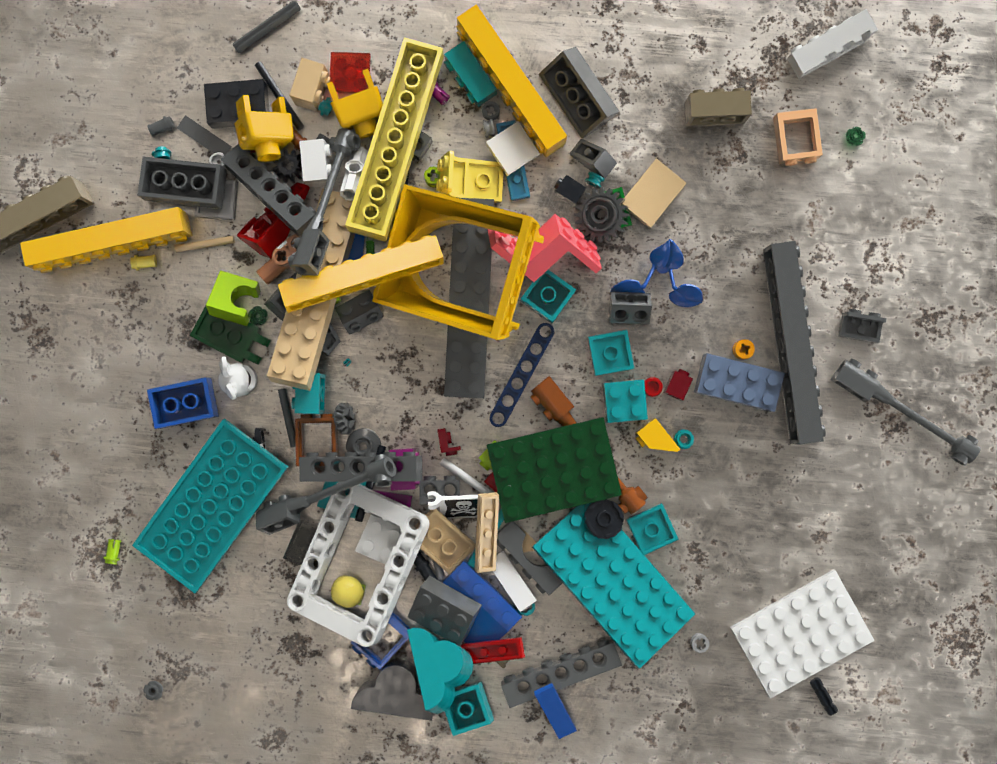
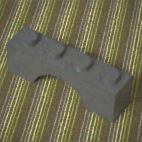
M514 521L507 523L497 533V545L502 550L506 548L509 551L510 555L508 557L515 565L520 563L524 568L522 570L524 575L529 580L533 578L537 582L535 586L542 594L546 592L548 595H551L562 584V581L547 564L537 565L525 557L523 541L526 534Z

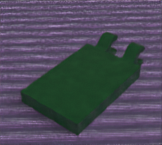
M206 305L190 334L196 340L240 363L247 359L258 365L262 357L250 352L254 341L266 347L272 341L260 335L261 328L250 322L247 326L209 315Z

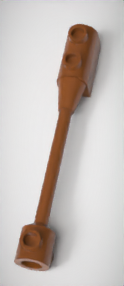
M550 376L531 390L533 395L530 398L537 406L541 403L545 408L543 414L549 421L554 419L561 426L576 423L569 412L574 408L573 404ZM618 478L622 493L618 498L620 501L618 506L625 514L629 512L632 515L646 504L645 500L648 497L639 486L636 488L626 487Z

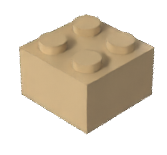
M301 57L289 94L296 106L315 112L319 111L320 102L323 99L325 100V89H328L326 83L331 82V77L325 65Z

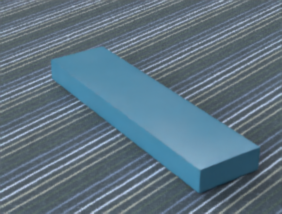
M515 120L497 123V133L499 134L516 123ZM524 166L509 176L506 175L511 201L530 198Z

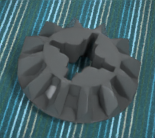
M339 403L334 411L335 426L344 435L350 434L355 429V413H353V407L349 403Z

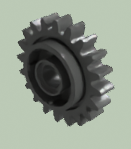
M600 187L598 193L597 189L593 188L592 195L585 192L587 199L579 198L582 205L575 206L580 210V212L574 213V216L580 217L575 224H582L578 230L580 232L586 230L584 237L587 238L591 235V241H595L598 237V241L603 243L605 237L610 242L611 235L618 238L617 230L624 232V229L621 227L622 224L628 225L623 219L629 217V214L624 213V210L629 207L622 205L625 201L624 198L618 199L620 193L615 192L612 195L613 189L609 188L605 193V188ZM600 210H604L606 213L603 220L598 219Z

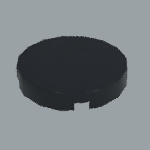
M604 499L592 502L587 507L584 513V524L592 536L598 539H608L616 536L622 529L624 515L617 503Z

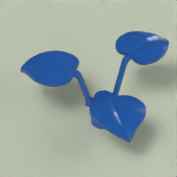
M669 239L650 253L652 268L643 285H640V282L630 279L619 282L610 290V292L645 293L643 289L646 288L655 269H657L661 274L669 272L674 290L669 293V299L672 303L680 307H693L704 301L702 291L697 286L683 284L678 288L676 287L672 270L680 268L684 263V258L681 250L672 239Z

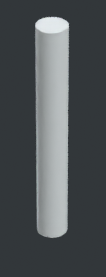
M443 458L439 463L480 493H492L490 489L447 459Z

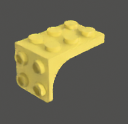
M448 151L438 160L437 170L440 171V179L437 180L436 190L439 193L452 197L494 199L495 203L502 202L503 169L498 162L459 158L454 156V151Z

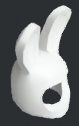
M221 357L219 362L221 372L218 376L221 390L231 400L248 395L257 386L256 372L247 365L240 363L229 364L226 357ZM247 372H249V374H250V376H251V383H250V385H249V375L247 374Z

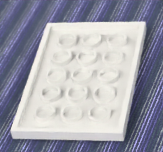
M836 570L826 573L730 627L770 699L875 641Z

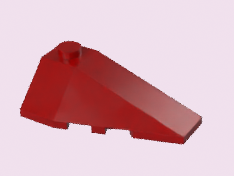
M299 182L290 187L291 193L294 196L298 194L303 200H305L310 189L308 185ZM266 207L264 208L265 213L258 219L253 217L236 236L260 255L271 259L273 251L286 240L291 229Z

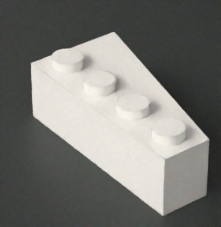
M867 9L855 16L844 20L840 25L829 28L823 35L811 38L808 44L803 47L798 45L793 48L787 60L798 79L867 42L878 28Z

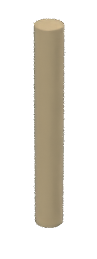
M234 236L176 244L175 251L177 253L233 244L235 239Z

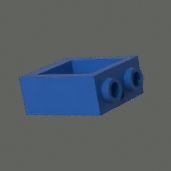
M392 612L388 623L402 637L382 659L369 647H363L353 641L350 642L353 645L352 649L357 654H363L367 658V663L373 668L377 667L379 670L409 639L407 630L411 628L394 612Z

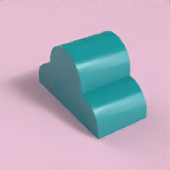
M422 628L408 629L407 632L425 710L435 714L442 713L452 705L455 698V687L464 684L470 678L473 671L472 657L464 648L453 642L441 640Z

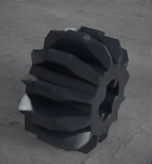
M284 150V156L281 155L279 160L273 161L277 166L272 169L274 172H278L277 176L279 179L283 178V182L287 183L290 178V181L295 183V177L299 180L302 179L299 174L302 173L301 154L296 155V151L292 150L289 155L288 150ZM288 163H291L293 165L291 166V170H288L286 168V166L288 167Z

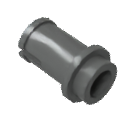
M163 116V119L148 124L147 127L150 134L154 137L164 131H172L175 125L170 116Z

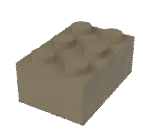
M735 88L732 91L714 89L712 92H705V90L701 89L694 90L693 93L689 94L684 103L685 126L744 124L752 115L751 90L745 91L744 88Z

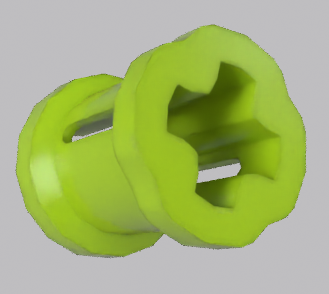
M434 166L429 167L424 173L425 182L429 187L436 188L437 180L440 179V171ZM435 173L436 177L438 178H435L434 181H431L430 177H432V174Z

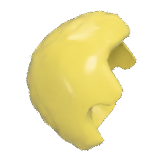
M343 575L338 577L331 587L332 600L343 608L356 606L364 596L361 583L352 576Z

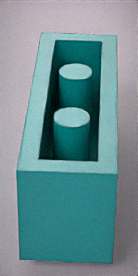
M464 41L444 54L446 60L444 65L449 72L453 71L457 76L455 81L460 88L464 87L468 92L466 97L471 104L475 103L477 107H480L497 95V88Z

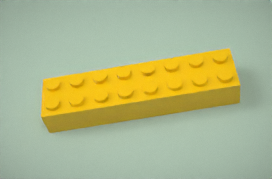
M477 4L458 16L456 26L458 37L462 42L466 41L470 51L475 58L477 57L481 67L486 74L488 73L497 90L499 89L501 92V99L507 107L510 105L514 111L512 115L515 120L521 121L529 138L535 141V147L540 155L543 154L547 158L566 144V133Z
M174 207L21 242L20 245L25 266L32 268L34 271L48 273L52 272V268L60 267V269L70 268L73 263L87 264L91 263V259L95 258L105 260L111 258L110 255L118 254L119 256L127 255L130 253V250L144 251L148 250L149 246L152 245L162 247L174 240L176 242H184L193 235L188 213L179 207Z

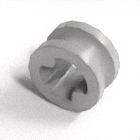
M493 119L489 121L483 120L485 137L488 138L489 135L495 136Z
M696 633L691 637L690 645L696 652L703 653L709 648V640L704 634ZM702 638L704 646L701 647L699 645V648H697L695 641Z

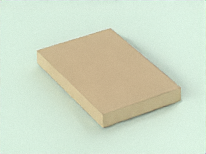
M656 158L625 196V201L622 205H627L629 208L626 210L650 229L686 185V182Z
M433 509L426 514L430 524L420 549L450 575L476 548V544L438 509ZM420 521L414 526L416 529L420 527Z

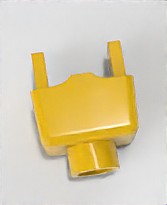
M368 69L362 71L369 89L339 99L333 82L326 83L333 100L330 104L340 126L349 130L354 129L360 139L374 135L377 120L383 106L378 86H374Z
M242 95L236 102L238 120L234 123L240 148L243 150H256L257 160L260 162H271L280 159V150L288 145L294 137L292 115L286 112L284 97H278L271 104L272 112L251 111L249 95Z

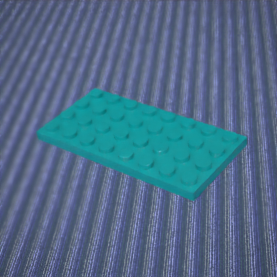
M222 419L132 546L193 593H197L286 472L288 466L228 420Z
M591 503L576 506L537 541L532 548L635 667L640 669L695 613L622 529L614 537L598 539L588 532L584 524V513Z

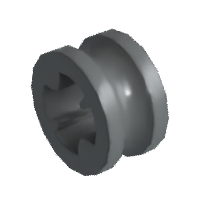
M493 101L486 102L482 107L483 117L488 121L490 119L494 121L498 118L500 113L498 104ZM494 107L496 113H492V116L488 115L487 108Z

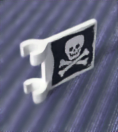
M433 491L428 492V499L435 500L434 502H428V512L439 507L438 510L448 519L477 517L478 495L441 496Z

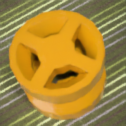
M746 339L737 341L732 347L733 355L740 360L750 358L755 351L754 344Z

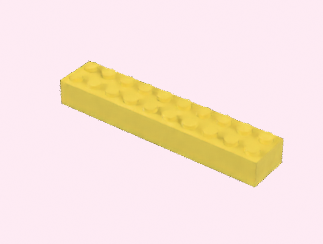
M404 37L345 224L348 232L387 242L400 201V193L403 190L443 62V48Z

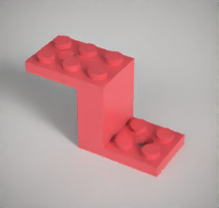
M554 214L538 229L539 234L544 236L543 244L534 242L525 276L535 282L568 251L593 272L598 273L602 269L601 258L597 253L598 248L591 240L587 241L578 229L574 230L570 227L569 222L565 218H560ZM488 229L491 249L511 264L517 238Z

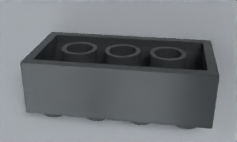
M577 47L562 51L539 73V76L581 138H585L620 112Z

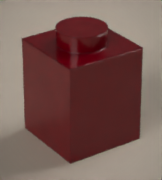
M682 369L672 371L663 393L684 401L693 381V378L689 377L690 373Z

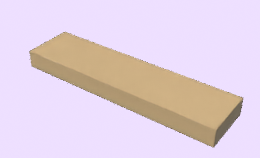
M497 492L478 494L475 571L477 573L496 571L499 494Z

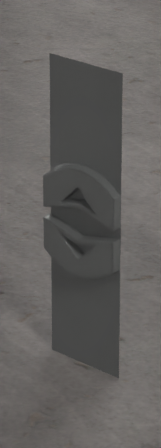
M186 115L177 126V129L213 153L221 152L225 156L232 147Z

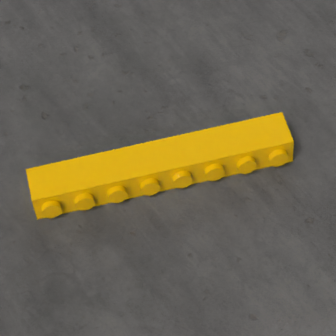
M426 235L418 241H407L396 248H384L380 253H369L354 261L346 260L341 265L335 267H324L322 271H319L318 276L302 275V277L296 279H285L282 283L278 284L286 311L290 313L444 264V259L436 235Z

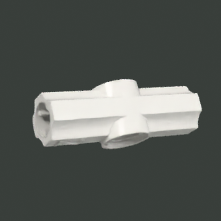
M360 146L358 150H352L349 161L346 163V172L340 196L348 201H353L368 154V150L363 146Z

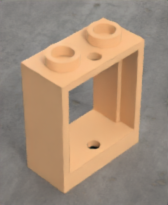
M817 108L781 112L773 117L779 164L785 163V166H793L800 161H805V164L817 162V159L823 155ZM810 121L814 151L788 154L784 124Z

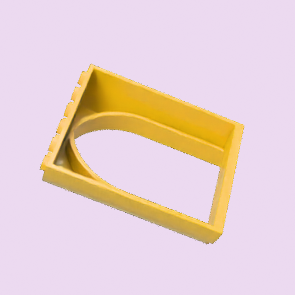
M404 184L403 190L400 193L398 209L394 215L393 227L389 233L387 248L399 247L400 244L407 241H418L421 237L429 235L438 228L451 224H469L515 236L518 239L496 316L444 301L426 287L418 272L376 285L373 291L372 302L495 340L509 337V332L513 329L517 330L520 326V323L513 322L512 318L534 242L542 244L544 242V236L539 234L538 229H540V225L531 216Z

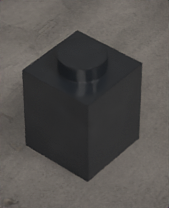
M568 175L564 179L559 178L554 186L557 189L555 195L573 207L576 206L579 198H581L586 190L585 186Z

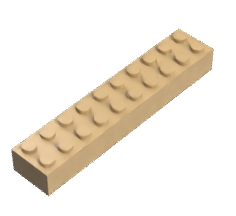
M322 188V191H321V195H320V198H319V201H318V205H317L316 211H317V209H318V206H319V203H320V200H321V197H322V194H323V191H324L323 188ZM332 191L323 217L322 232L330 242L320 271L324 267H335L348 260L355 233L348 232L345 226L353 201L345 200V198L340 196V192ZM297 273L296 278L302 277V275ZM337 298L290 313L286 311L267 373V377L271 382L308 391L311 390Z

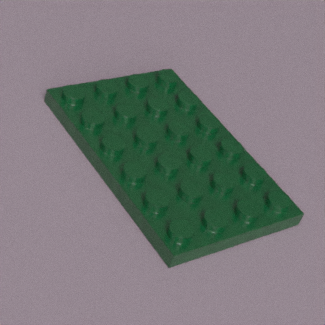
M604 417L486 445L505 523L622 495Z

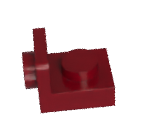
M446 428L437 429L441 453H446V456L457 455V451L461 450V446L449 448V444L452 443L451 433L447 432Z

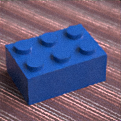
M205 377L147 389L155 429L219 417L211 378Z

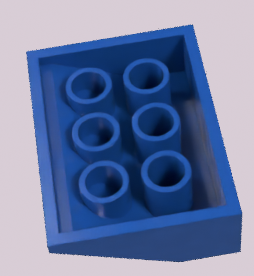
M466 559L442 582L482 604L472 628L464 640L465 643L500 640L522 618V614L480 573H477L475 568L468 565Z

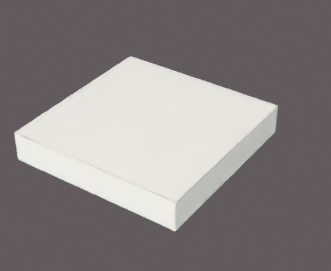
M519 121L485 143L507 176L540 155Z

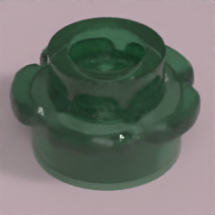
M857 126L849 129L846 133V140L850 145L859 146L866 137L865 132Z
M260 306L253 307L248 313L250 322L253 325H263L268 316L267 311Z

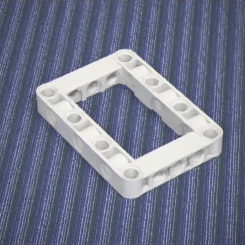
M361 484L351 487L348 495L345 494L344 490L331 495L288 595V607L292 611L363 647L377 644L383 636L430 524L428 517ZM355 505L365 509L364 512L373 513L381 517L385 522L390 521L400 526V531L402 532L396 546H393L384 567L386 570L381 582L377 584L368 605L370 608L365 619L317 596V592ZM416 518L420 521L418 529L414 527V520ZM330 523L334 525L333 532L329 530ZM399 556H402L404 559L403 566H400L398 563ZM315 559L318 561L317 569L313 565ZM383 593L388 596L387 603H384L382 600ZM299 596H300V597L302 598V600H303L302 605H300V604L298 603V597H299ZM367 631H370L372 634L371 640L366 637Z

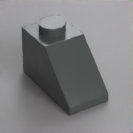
M580 139L569 153L591 172L597 173L603 178H606L617 164L606 149L584 139Z

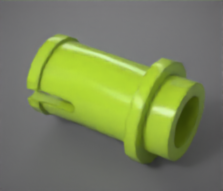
M108 539L106 556L103 557L105 563L117 564V561L120 560L118 554L121 540H115L113 548L114 539Z

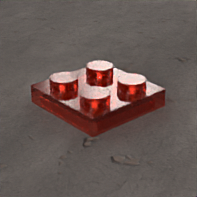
M331 52L330 82H333L337 93L355 94L369 89L362 70L368 69L370 73L371 54Z

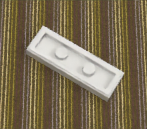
M502 551L496 555V571L493 572L518 610L522 612L537 600L506 553Z

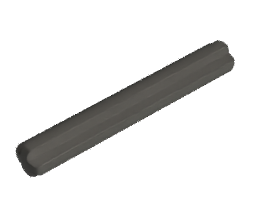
M293 0L234 42L233 47L238 53L243 52L301 10L299 4Z

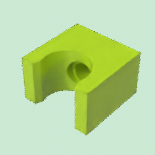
M220 270L206 303L209 315L247 326L249 323L247 310L236 307L234 303L239 297L245 295L259 298L261 291L258 281Z

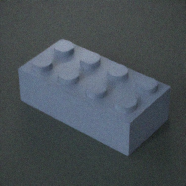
M706 353L702 357L694 393L768 412H775L785 373Z

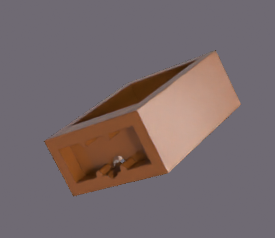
M301 414V418L295 419L296 467H299V457H304L303 423H331L332 452H338V430L332 414H320L321 418H313V414Z

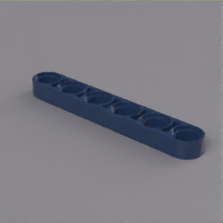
M542 323L536 329L489 418L493 426H504L554 335V328L551 324ZM541 327H549L551 335L549 337H542L540 335ZM535 343L542 347V351L538 355L530 351L531 345ZM530 361L532 370L524 372L521 369V363ZM520 378L523 382L522 388L514 389L511 385L512 380ZM506 395L513 398L514 402L510 407L502 404V398ZM495 413L503 414L504 421L501 424L493 422V415Z

